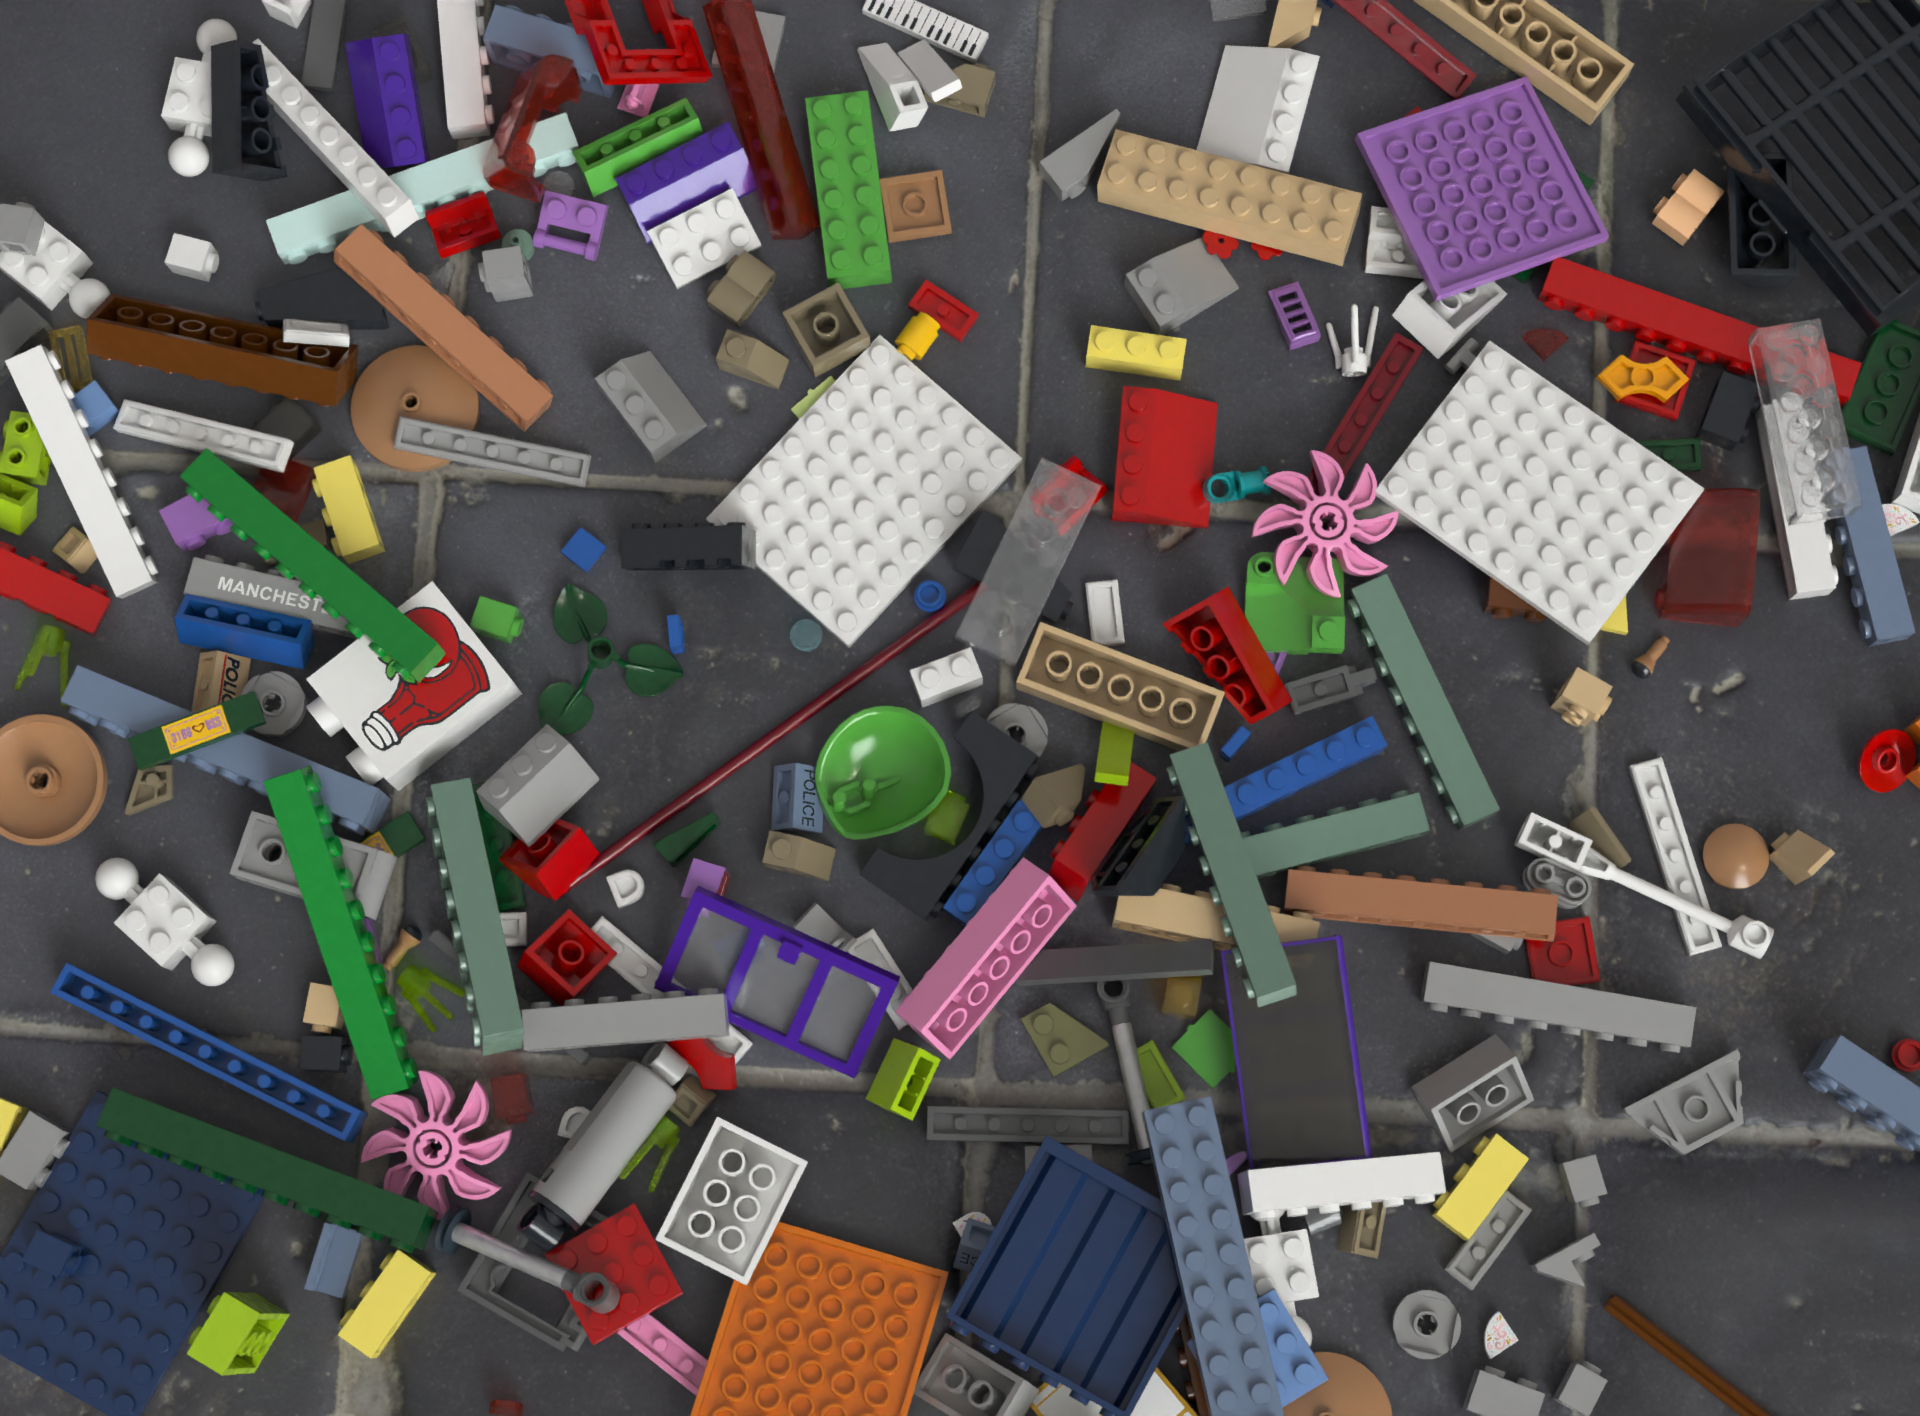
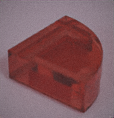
M1534 329L1527 332L1522 339L1545 361L1564 345L1569 337L1558 330Z

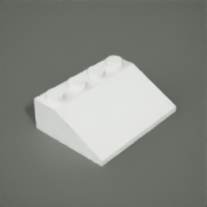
M1225 45L1197 150L1288 174L1320 56L1290 48Z
M717 1117L655 1240L747 1286L808 1162Z

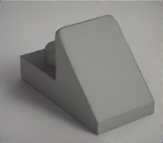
M1588 1233L1529 1266L1533 1272L1576 1286H1584L1572 1260L1575 1259L1577 1264H1580L1595 1256L1593 1249L1601 1244L1595 1233Z

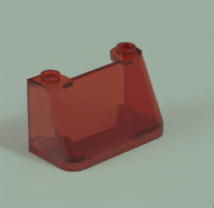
M555 54L547 55L522 72L516 79L483 165V176L490 187L540 204L545 188L534 177L536 155L529 142L542 108L557 113L559 106L566 101L571 100L574 103H578L583 88L573 59Z
M1704 488L1703 493L1670 535L1667 581L1662 589H1657L1655 595V608H1659V619L1737 627L1749 616L1754 591L1760 510L1759 489Z

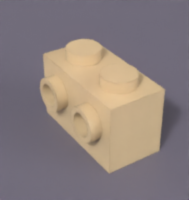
M1577 667L1565 680L1550 708L1563 714L1561 718L1567 723L1577 727L1579 725L1585 727L1591 720L1597 722L1600 716L1605 714L1613 699L1608 696L1613 686Z

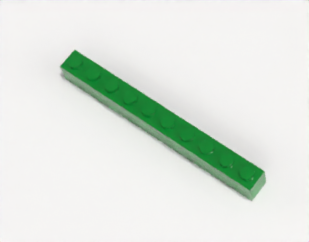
M206 448L179 476L188 485L184 491L198 503L202 499L210 505L207 510L220 522L226 518L233 525L229 529L242 541H245L247 538L255 543L252 549L264 560L267 561L272 557L278 563L275 568L289 581L293 576L299 580L301 584L298 588L310 599L313 600L316 596L324 602L321 607L335 620L339 616L346 620L348 623L344 627L357 639H360L362 636L366 637L371 642L368 647L382 660L386 655L393 660L394 663L391 667L404 679L411 676L420 683L445 656V651L434 639Z
M311 765L267 779L263 782L370 1098L372 1100L409 1089L417 1082V1064L412 1057H409L406 1048L408 1042L406 1032L402 1026L398 1025L395 1016L397 1012L396 1002L391 994L388 995L384 983L386 981L384 967L381 963L377 962L373 951L375 950L374 937L370 931L366 930L363 921L365 917L364 908L361 901L356 899L352 888L354 886L353 875L348 867L345 868L341 856L343 854V846L340 838L334 835L331 826L333 820L331 810L327 804L323 803L320 794L322 790L321 780L318 774L313 772Z

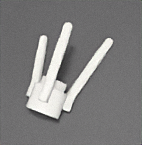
M1356 304L1351 306L1352 347L1345 348L1343 355L1341 354L1332 324L1326 323L1328 337L1335 356V366L1337 370L1342 369V376H1364L1367 374V368H1371V353L1379 312L1377 306H1374L1372 309L1364 353L1363 348L1359 347L1358 307Z

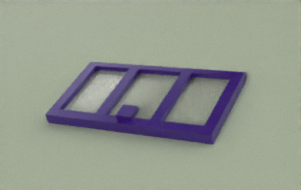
M698 885L658 979L655 981L654 989L663 993L685 991V996H697L699 989L718 988L719 994L724 993L727 996L728 1019L730 1023L855 1079V1076L859 1074L860 1065L897 987L900 976Z

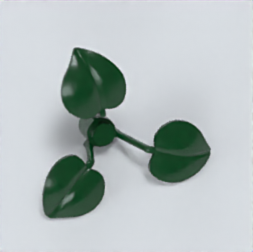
M567 584L556 601L553 618L554 627L559 637L567 643L575 644L583 638L589 643L587 652L589 665L577 690L566 682L553 683L544 689L538 702L541 729L548 724L557 733L564 736L575 733L587 725L592 717L594 705L588 697L581 694L595 668L604 669L610 666L612 661H616L622 668L627 669L625 682L628 688L633 693L643 697H653L666 691L671 685L682 678L683 669L671 654L656 645L643 643L632 646L628 652L627 663L620 658V654L614 653V645L611 640L606 637L591 638L590 636L599 635L605 629L608 620L607 610L604 604L594 595L582 591L572 584Z

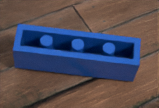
M186 594L174 617L179 643L294 668H305L315 646L312 620Z
M1019 800L943 907V912L964 927L986 903L989 896L1006 879L1009 872L1016 867L1043 829L1024 802Z

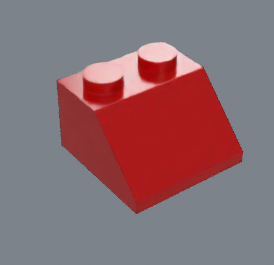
M558 819L530 847L518 838L502 854L499 860L535 892L556 901L568 891L569 886L582 872L590 867L591 863L600 853L580 827Z
M568 909L524 951L517 967L559 1006H564L565 1000L579 999L618 953Z

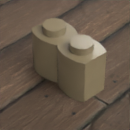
M744 251L740 256L736 254L730 259L725 268L728 271L726 276L721 281L716 279L706 293L708 296V306L738 328L748 319L757 304L764 298L777 279L775 271L747 251Z

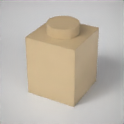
M310 982L303 1022L312 1025L311 1031L331 1034L332 1029L342 1030L344 1018L333 986Z

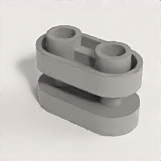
M1549 858L1534 860L1521 874V884L1526 892H1531L1533 888L1548 889L1551 891V894L1558 895L1557 906L1563 909L1578 907L1591 894V882L1586 875Z

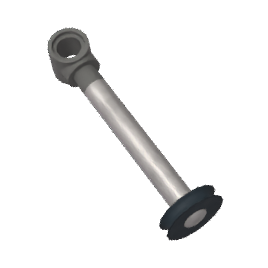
M1115 980V982L1122 986L1123 992L1117 997H1110L1105 993L1104 986L1113 981H1098L1097 997L1101 1002L1103 1012H1108L1139 1149L1125 1154V1156L1130 1157V1163L1127 1165L1152 1163V1158L1141 1114L1143 1111L1149 1110L1150 1106L1128 1008L1132 1006L1129 980Z
M457 1204L452 1206L444 1214L438 1225L434 1240L435 1249L438 1252L443 1251L445 1255L450 1256L463 1245L573 1293L574 1300L584 1304L596 1313H609L619 1303L620 1291L617 1285L602 1274L590 1273L588 1271L579 1274L471 1227V1211L468 1208L462 1209L461 1205ZM604 1286L603 1295L599 1299L593 1300L595 1290L598 1287Z

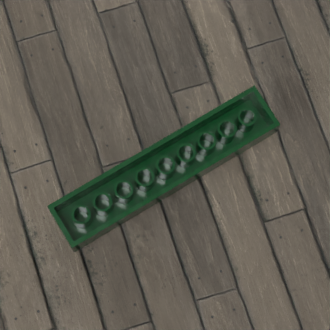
M113 1087L96 1124L97 1127L106 1130L103 1137L128 1147H131L134 1141L137 1143L135 1149L159 1159H162L164 1153L168 1154L167 1161L193 1171L195 1165L200 1166L198 1173L223 1183L226 1177L231 1178L230 1185L252 1194H256L257 1189L263 1190L262 1197L287 1206L289 1200L295 1202L293 1208L316 1218L322 1212L326 1214L325 1221L348 1230L351 1224L358 1226L357 1233L381 1242L383 1236L390 1238L389 1245L411 1254L414 1248L424 1251L439 1213L424 1204Z

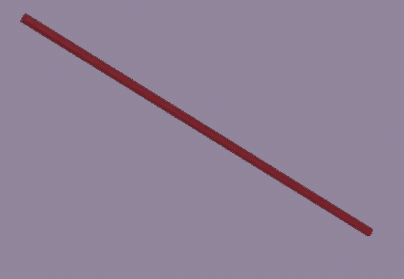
M1030 545L1025 547L1029 552L1036 556V553ZM975 583L602 851L594 859L590 867L582 872L569 886L565 894L989 589L979 583Z

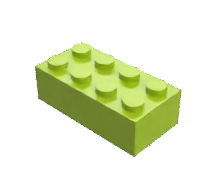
M224 1292L222 1296L217 1295L208 1307L207 1313L210 1316L204 1326L199 1325L192 1333L188 1341L191 1347L187 1355L222 1376L255 1373L290 1313L257 1293Z

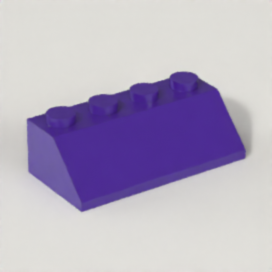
M403 33L345 43L363 150L380 168L429 162L430 156L409 34Z
M729 122L615 178L619 192L647 244L652 243L647 233L650 229L730 189H733L738 199L760 189V185L743 147Z

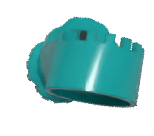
M1260 466L1256 471L1241 473L1239 470L1218 473L1204 481L1202 493L1205 499L1213 504L1244 499L1245 495L1256 493L1269 495L1271 487L1264 484L1263 481L1269 477L1270 473L1266 466ZM1214 480H1220L1225 484L1226 492L1222 498L1214 496L1211 492V484Z

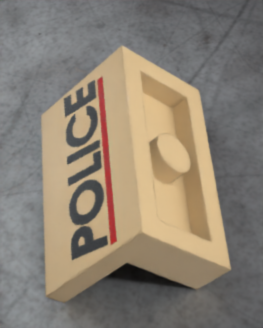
M218 650L200 653L191 712L196 713L239 697L244 686L248 683L251 659Z

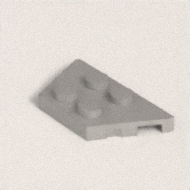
M1738 1049L1623 1108L1624 1114L1681 1155H1685L1744 1124L1743 1107L1740 1101L1742 1083L1739 1081L1738 1061L1740 1060V1053Z

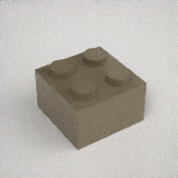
M839 282L782 312L784 324L815 378L859 355L871 346L870 336Z

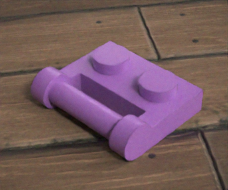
M545 190L538 226L533 237V246L542 249L547 246L584 255L585 259L596 261L609 206ZM550 224L590 234L589 241L584 243L548 234Z

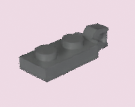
M1344 665L1288 682L1284 686L1293 700L1289 704L1293 717L1354 699L1364 693L1362 687L1376 683L1377 676L1374 667L1357 672L1355 665L1349 667Z

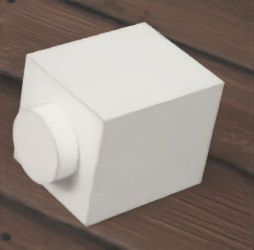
M174 233L165 264L172 273L209 282L211 274L215 273L218 268L219 255L211 242Z

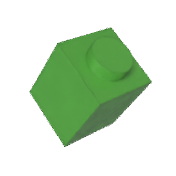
M480 596L470 628L476 634L512 644L514 636L518 637L521 633L524 619L521 618L522 614L517 607Z

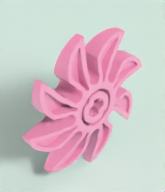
M1311 450L1309 453L1318 480L1320 496L1314 494L1308 477L1293 471H1282L1270 475L1263 483L1289 497L1294 503L1299 505L1300 511L1282 503L1268 508L1255 521L1251 537L1278 529L1294 528L1297 536L1279 543L1273 556L1274 571L1278 580L1283 586L1286 584L1299 556L1305 548H1309L1312 552V557L1307 565L1306 574L1310 583L1322 594L1333 598H1340L1341 595L1332 568L1330 552L1336 554L1342 571L1357 577H1369L1380 573L1388 566L1361 551L1356 545L1351 543L1350 537L1365 544H1373L1380 541L1395 527L1398 511L1373 519L1356 520L1353 513L1367 508L1375 499L1377 481L1373 470L1365 463L1351 492L1345 500H1342L1338 496V491L1341 489L1345 477L1340 465L1326 453ZM1324 518L1328 520L1327 526L1329 528L1327 530L1321 528L1323 525L1321 520Z
M419 1070L418 1073L426 1095L430 1117L428 1118L424 1114L418 1098L412 1095L392 1093L378 1098L371 1105L398 1119L409 1128L410 1134L394 1127L386 1128L376 1133L364 1146L361 1163L387 1153L405 1152L407 1160L388 1169L384 1179V1190L404 1197L411 1181L420 1172L423 1175V1181L417 1194L418 1200L421 1204L439 1212L436 1219L441 1221L444 1214L451 1208L445 1191L443 1175L448 1177L455 1194L466 1199H484L494 1195L502 1188L465 1166L463 1158L478 1165L494 1161L507 1149L511 1140L512 1129L485 1139L469 1141L465 1133L484 1124L489 1112V1099L482 1084L478 1080L475 1081L462 1111L454 1121L449 1115L456 1098L451 1085L446 1079L435 1072ZM434 1141L435 1143L440 1142L442 1149L439 1151L438 1149L433 1150L431 1143Z

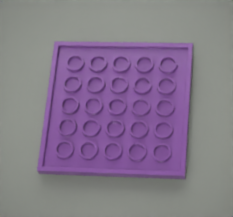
M1527 76L1357 133L1355 137V142L1435 302L1553 261V259L1558 257H1564L1604 243L1609 237Z

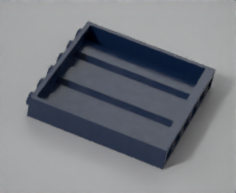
M1046 1135L946 1316V1318L952 1320L949 1327L966 1337L970 1331L980 1336L979 1345L997 1354L999 1349L1006 1351L1012 1355L1009 1362L1026 1372L1029 1366L1042 1372L1039 1379L1057 1389L1060 1383L1072 1389L1069 1396L1085 1406L1088 1405L1090 1400L1100 1405L1102 1408L1099 1414L1103 1416H1130L1186 1313L1161 1200Z

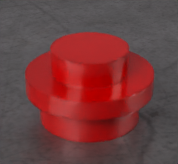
M1902 1039L1893 1046L1891 1059L1895 1067L1903 1072H1914L1920 1069V1043L1918 1041Z

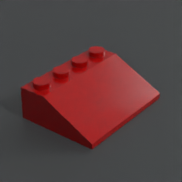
M1123 386L1111 521L1208 529L1210 502L1205 499L1202 493V486L1204 481L1212 476L1218 403L1154 388Z

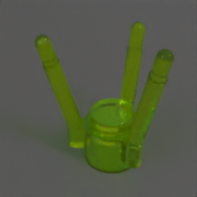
M40 625L33 647L14 685L15 690L21 688L27 674L30 677L34 675L42 655L56 657L57 652H60V695L62 698L68 686V651L71 642L64 640L66 634L64 630L50 625ZM61 702V706H62V707H66V706H67L66 704H64L63 702Z
M412 964L402 972L396 984L403 990L401 995L409 1001L424 1024L434 1033L436 1032V1027L416 998L424 997L449 1020H452L454 1016L429 992L432 986L429 980L463 998L465 991L436 976L428 968L424 967L420 970L415 964Z
M663 1116L647 1137L648 1141L619 1175L620 1179L623 1180L628 1176L654 1144L661 1149L666 1144L667 1147L648 1188V1191L653 1193L673 1149L680 1142L676 1135L681 1129Z

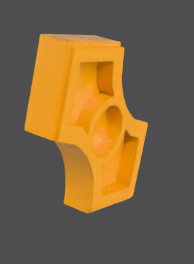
M1620 355L1596 377L1618 401L1631 394L1644 393L1658 398L1663 403L1689 380L1667 356L1655 363L1641 364L1631 361L1624 355Z

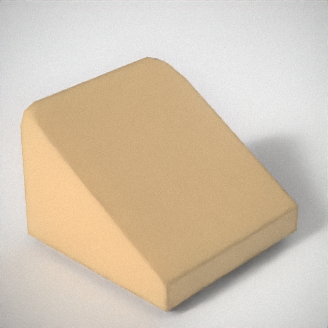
M74 526L70 528L52 550L81 574H84L98 558L89 538Z

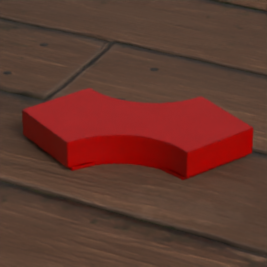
M709 1038L668 1041V1045L694 1068L699 1076L702 1089L734 1090L737 1087L734 1054L720 1050Z

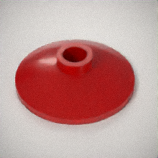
M1891 728L1876 733L1867 741L1858 761L1859 776L1867 788L1875 792L1884 793L1898 788L1906 781V775L1913 769L1916 759V749L1911 737L1899 729Z

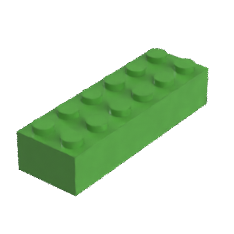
M868 90L805 98L828 286L831 287L839 282L842 289L892 283Z

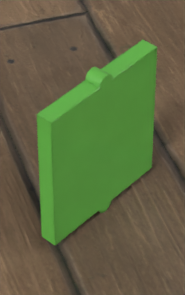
M1209 1009L1194 1025H1188V1031L1171 1048L1213 1089L1229 1072H1235L1236 1062L1231 1029Z

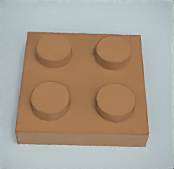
M942 170L879 179L889 243L952 234Z

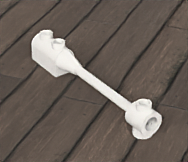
M1532 812L1525 819L1514 846L1540 858L1554 860L1583 874L1618 882L1726 932L1728 945L1758 959H1761L1765 954L1773 937L1774 929L1766 926L1763 922L1755 921L1744 915L1731 921L1617 868L1614 863L1590 847L1593 840Z

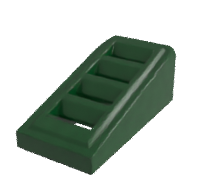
M712 812L656 841L653 846L672 867H675L720 825V820Z

